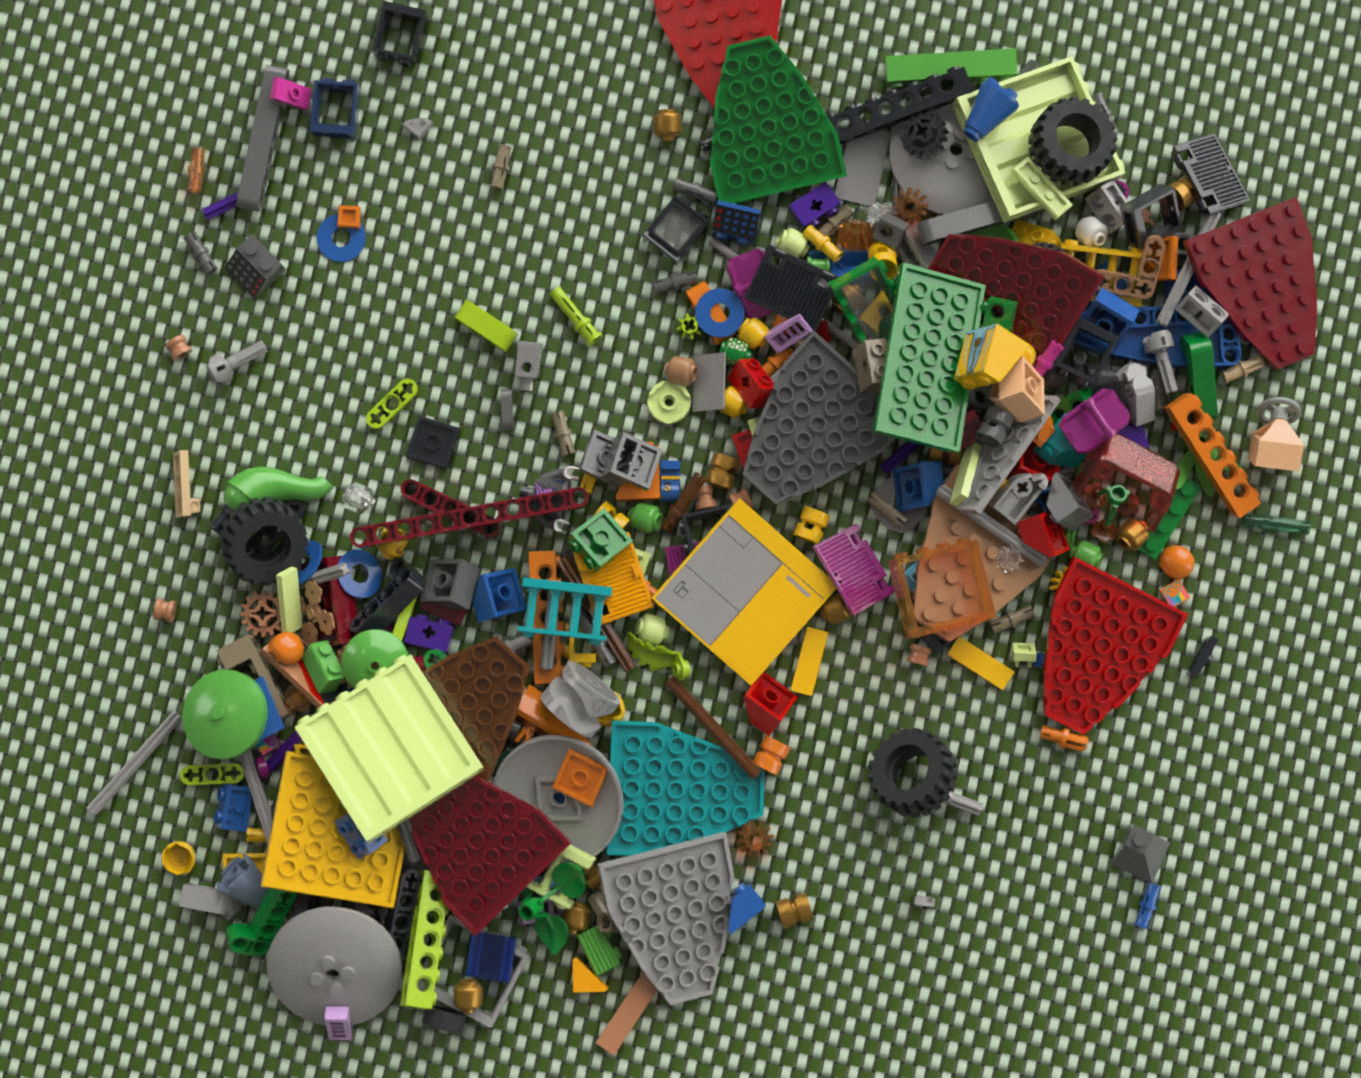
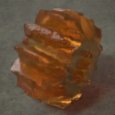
M912 187L907 188V194L904 190H900L901 198L898 196L893 198L899 204L891 206L892 209H899L894 216L902 215L901 220L906 221L908 218L909 225L914 223V218L917 222H921L922 218L919 214L923 216L928 214L926 210L922 209L929 207V203H922V200L927 198L926 194L918 197L920 189H916L913 194ZM907 200L909 203H915L916 206L913 207L915 211L906 209L905 206L908 205L906 203Z
M855 218L853 221L846 220L845 223L840 224L837 233L838 244L841 245V249H848V252L856 251L858 253L860 250L866 251L873 243L874 238L872 235L874 229H872L869 222H864L863 219L860 221Z
M751 820L752 828L749 829L746 824H743L742 826L746 833L738 831L737 834L744 836V839L736 841L737 844L745 843L740 848L741 852L749 848L748 857H751L753 850H755L756 858H760V849H762L764 854H768L764 846L773 847V844L767 842V839L774 838V835L765 834L771 829L769 826L761 830L763 821H760L758 828H756L755 821ZM755 833H759V838H762L761 842H756L755 845H752L750 843L752 840H749L750 835L754 836Z

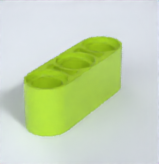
M465 300L454 316L458 322L504 352H507L518 335L513 329L469 300Z

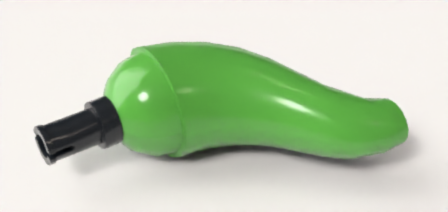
M259 466L248 468L236 474L227 482L228 486L224 491L225 504L220 509L221 512L209 523V527L219 534L220 530L224 528L222 525L224 519L229 520L231 517L229 512L232 509L238 510L240 508L238 504L244 501L246 504L250 503L252 498L257 497L259 501H262L263 497H270L272 501L275 499L281 501H314L327 495L333 489V486L321 476L307 479L272 467Z

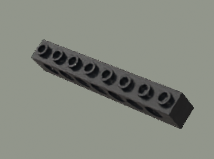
M959 66L949 68L947 73L943 75H930L926 78L927 81L919 84L915 81L907 84L903 90H890L885 93L884 97L879 99L877 97L869 98L864 101L865 104L858 107L851 105L844 108L842 113L836 114L833 112L827 114L838 133L840 145L909 120L911 115L917 117L920 111L922 114H925L928 111L952 104L957 97L973 92L965 67L959 68ZM945 82H951L954 85L950 91H944L941 87ZM924 90H931L933 95L929 99H924L921 97V93ZM903 98H911V105L908 107L902 106L900 102ZM889 105L892 110L889 114L884 115L880 113L881 107ZM863 113L871 115L868 122H861L859 120ZM846 120L851 123L850 127L846 130L839 128V124L842 121Z

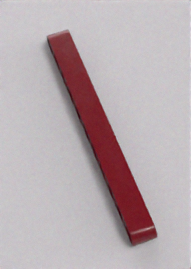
M576 487L362 526L351 531L350 541L355 547L365 549L578 510L588 505L589 495L584 488ZM576 493H583L585 500L583 503L577 504L573 501V496ZM556 496L563 499V505L559 508L551 505L552 499ZM535 500L540 501L542 504L541 509L537 512L529 509L530 503ZM513 504L520 507L519 513L515 516L508 514V507ZM491 508L498 511L497 517L493 520L486 518V512ZM469 512L476 515V520L471 524H467L464 521L465 515ZM447 516H451L454 519V524L449 528L443 527L442 524L443 519ZM425 520L432 522V528L427 532L421 530V523ZM404 524L410 526V532L406 536L399 534V528ZM382 528L388 530V536L384 540H380L377 537V532ZM360 532L366 534V540L362 544H358L355 541L356 535Z

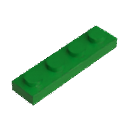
M1187 478L1181 488L1178 490L1173 488L1149 526V538L1138 549L1139 552L1153 561L1157 559L1202 486Z

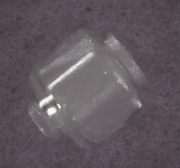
M355 482L351 486L347 485L341 501L344 502L346 509L358 514H364L367 509L371 510L373 508L376 498L372 497L373 490Z

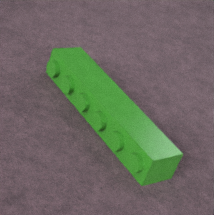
M1016 48L886 56L884 61L886 87H891L893 90L903 89L909 83L917 81L919 84L927 81L926 78L930 75H943L947 73L949 68L959 66V68L965 67L970 82H978L981 85L988 77L1001 82L1018 74ZM945 82L942 87L947 86L951 82Z

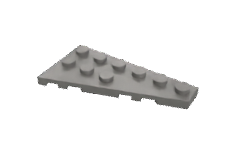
M1044 395L1045 415L1023 423L1014 420L1010 430L1005 432L1007 435L1001 447L996 448L985 443L982 444L969 496L957 508L961 513L980 515L1061 401L1057 396Z

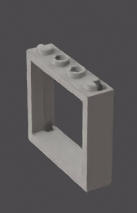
M453 913L449 915L445 923L446 934L441 940V947L454 923L470 931ZM486 926L480 931V933L491 934L487 932L488 927ZM518 943L515 944L514 955L520 957V960L492 1014L479 1008L475 1009L474 1013L463 1014L490 1028L493 1027L530 956L526 952L528 950L526 947ZM427 959L423 965L424 969H426L429 964ZM419 979L417 982V988L420 991L425 989V982L422 979ZM435 985L436 999L461 1012V1009L456 1008L453 1004V994Z

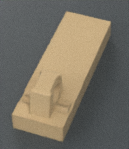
M179 450L173 453L176 518H186L191 516V514L200 512V499L190 498L188 450Z

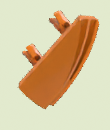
M532 685L528 686L522 695L515 719L524 725L514 740L516 744L524 736V742L532 738L535 732H538L543 736H569L590 745L587 737L572 730L545 706L540 697L543 692Z

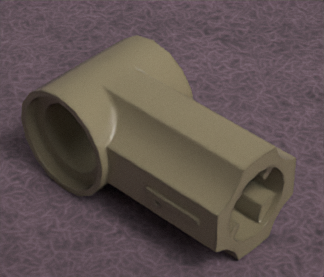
M602 891L592 894L588 898V904L597 917L598 929L604 933H620L605 908Z

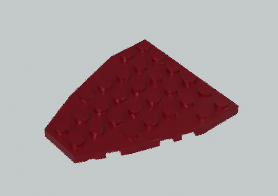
M1297 197L1183 241L1199 284L1202 288L1206 287L1213 296L1212 300L1229 314L1226 319L1245 342L1249 341L1257 349L1256 352L1261 357H1264L1274 370L1315 354L1317 295L1312 236Z
M951 233L946 237L928 268L929 270L986 285L983 304L984 301H988L992 296L1017 301L1012 334L1034 348L1036 352L1034 365L1037 362V357L1045 352L1052 340L1060 345L1064 344L1105 277L1065 252L999 237ZM999 305L994 306V313L997 316H1003V308ZM982 313L980 319L981 323H983L985 314Z
M477 775L409 818L413 830L411 831L413 839L425 864L428 865L432 873V879L440 890L444 904L474 936L572 843L541 809Z

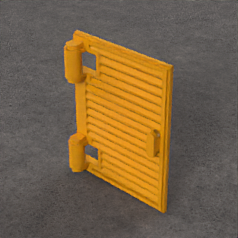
M633 542L598 572L594 568L590 570L586 567L580 552H573L583 584L612 587L611 598L606 597V601H604L610 614L604 616L602 614L601 625L654 607ZM587 595L592 612L594 613L595 600H593L592 595Z

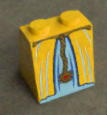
M998 324L966 332L954 380L961 383L962 387L970 390L1001 382L1026 351L1029 344Z

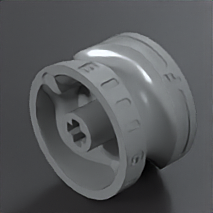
M570 660L562 672L563 678L558 676L554 678L540 697L545 706L564 724L582 736L592 738L601 728L598 717L613 713L621 702L615 692L598 676L579 663Z

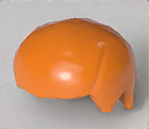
M1171 545L1161 552L1159 567L1170 578L1183 579L1188 577L1194 570L1195 560L1187 548Z
M287 631L277 634L269 641L268 652L274 653L277 662L291 665L296 664L303 657L304 645L295 633Z

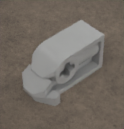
M1132 362L1124 365L1115 374V379L1119 381L1121 403L1130 413L1129 422L1139 426L1155 420V389L1152 380L1146 376V367Z
M1043 473L1013 475L988 505L1009 522L1016 524L1039 494L1047 488L1048 479ZM1018 483H1022V490H1019Z
M186 883L183 884L179 906L217 914L226 913V919L231 920L241 910L242 902L221 893L217 888Z

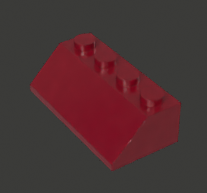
M342 556L321 558L316 571L338 565ZM309 562L303 563L301 565L302 571L306 569ZM338 579L317 584L322 590V596L320 597L321 602L316 604L320 606L321 610L332 613L335 621V629L332 630L331 635H326L324 631L320 630L318 621L313 623L318 631V642L327 640L331 648L345 646L356 636L349 629L351 621L357 616L355 598L342 589ZM306 597V602H307V605H308V604H310V603H309L308 598Z

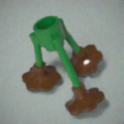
M1094 482L1083 487L1084 493L1082 496L1090 509L1103 507L1106 504V497L1112 505L1106 520L1102 519L1100 522L1092 523L1091 536L1104 544L1108 541H1114L1117 528L1110 523L1114 513L1120 512V515L1124 518L1129 517L1130 514H1137L1140 498L1121 485L1106 486L1104 489L1100 483Z

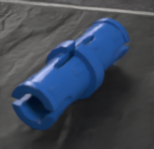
M1149 882L1147 883L1143 900L1139 902L1140 909L1134 925L1145 929L1149 928L1153 910L1156 911L1157 909L1155 904L1162 888Z

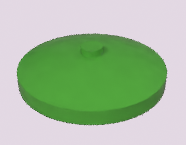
M233 670L211 672L198 680L186 697L182 714L185 734L192 746L205 756L222 760L240 757L250 751L260 740L267 723V703L260 686L248 675Z

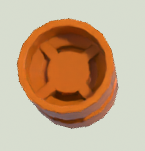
M765 735L760 745L762 751L756 753L753 762L757 766L778 775L782 767L781 759H786L791 748Z

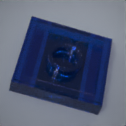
M479 932L476 936L472 934L465 976L510 983L517 937Z

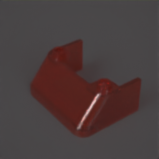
M1116 433L1091 451L1073 481L1075 491L1081 495L1091 477L1100 481H1106L1113 476L1116 470L1154 489L1149 497L1152 509L1145 522L1149 531L1154 533L1172 504L1180 477V470L1173 461Z

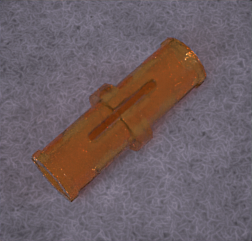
M195 147L191 149L187 191L192 193H201L202 178L203 174H205L204 157L206 150L204 148Z

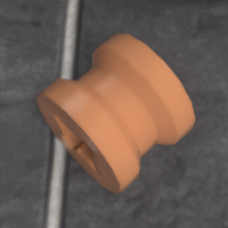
M184 335L174 337L165 344L166 349L172 353L171 358L173 361L180 360L192 352L191 347L185 343L186 338Z
M745 487L736 494H729L732 504L740 498L750 508H753Z
M158 598L154 607V620L165 619L167 622L172 623L176 614V601L165 602L163 599Z
M911 644V655L908 656L907 661L928 667L929 661L927 659L932 653V649Z

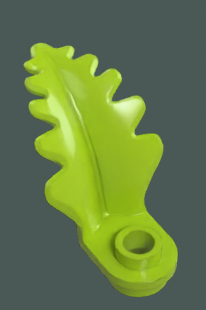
M631 631L627 632L629 652L633 651L631 655L633 659L639 657L638 664L640 666L649 664V670L651 671L672 667L673 675L679 681L690 677V664L687 660H683L681 652L671 651L662 645L653 647L649 642L644 644Z

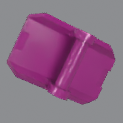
M760 248L729 259L726 267L734 291L743 303L744 316L749 319L754 317L760 318L773 313L762 306L744 299L765 254Z
M1101 389L1064 415L1058 427L1077 454L1089 453L1126 427L1129 423L1130 413L1118 399L1114 390Z

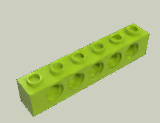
M423 870L419 872L421 883L411 925L400 1006L429 1010L435 1005L437 993L434 992L435 983H438L440 977V970L437 968L438 961L442 959L443 955L441 940L446 934L444 919L448 915L449 908L441 898L442 895L437 884L432 879L431 871ZM431 890H435L438 894L436 902L430 898ZM428 912L433 913L435 916L433 924L427 921ZM426 934L432 939L430 946L425 945L423 941ZM422 957H426L429 962L426 969L420 965ZM419 979L425 982V989L423 991L417 988Z

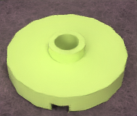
M661 381L656 384L649 392L647 400L648 410L652 417L665 424H674L684 419L691 405L690 394L687 389L679 384H671L669 381ZM667 399H671L673 401V405L666 406L665 401Z

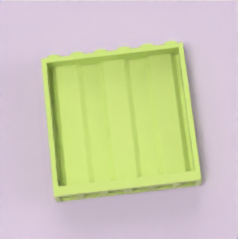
M1073 56L999 82V85L1004 89L1010 88L1017 93L1018 110L983 139H979L978 142L970 140L965 135L1004 223L1043 209L1038 201L1011 173L1027 157L1032 161L1035 159L1034 156H1030L1029 148L1032 145H1029L1028 139L1031 134L1030 130L1037 118L1050 104L1056 103L1062 98L1069 100L1070 97H1078L1079 101L1085 98L1090 100V104H1095L1089 94L1088 84L1083 81L1080 67L1074 61ZM979 90L957 97L951 105L963 131ZM1069 126L1057 127V141L1066 153L1075 157H1086L1089 155L1087 139L1079 130ZM1115 153L1108 166L1088 183L1083 182L1078 186H1074L1071 183L1069 186H1065L1059 180L1056 183L1051 182L1069 199L1099 188L1111 180L1118 181L1125 174V167L1122 160Z
M411 654L407 657L405 655L400 656L394 661L393 666L388 669L386 667L381 668L374 674V678L369 681L367 679L360 681L355 685L356 689L350 693L348 691L341 693L336 697L337 701L330 705L328 703L322 705L316 710L318 713L311 717L307 715L297 722L298 725L295 726L298 734L368 844L484 770Z

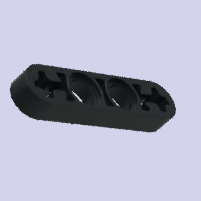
M296 500L287 503L290 507L300 506L298 509L300 513L297 516L301 520L306 512L304 505ZM273 526L261 527L246 542L245 551L250 552L253 549L250 545L253 543L260 552L254 551L250 556H263L282 538V531H275ZM260 535L268 536L269 543L267 546L260 547L258 545L257 539Z

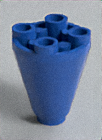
M988 77L980 86L963 133L974 142L983 139L1018 110L1017 93L1010 88L1004 89L994 78Z

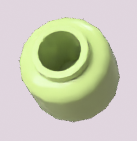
M793 228L782 230L776 240L778 248L798 258L800 256L804 257L809 250L807 245L808 239L801 232Z
M645 614L642 618L638 619L635 634L638 635L642 642L658 645L663 639H667L669 626H666V620L663 617Z

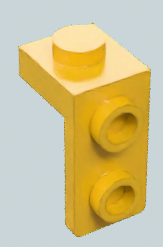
M1022 220L1014 221L1011 230L1016 234L1019 242L1030 245L1047 242L1049 244H1056V247L1060 248L1059 242H1061V239L1053 230Z
M570 621L565 623L566 632H569ZM569 638V645H565V658H569V661L577 662L584 667H592V663H597L596 654L575 653V638Z

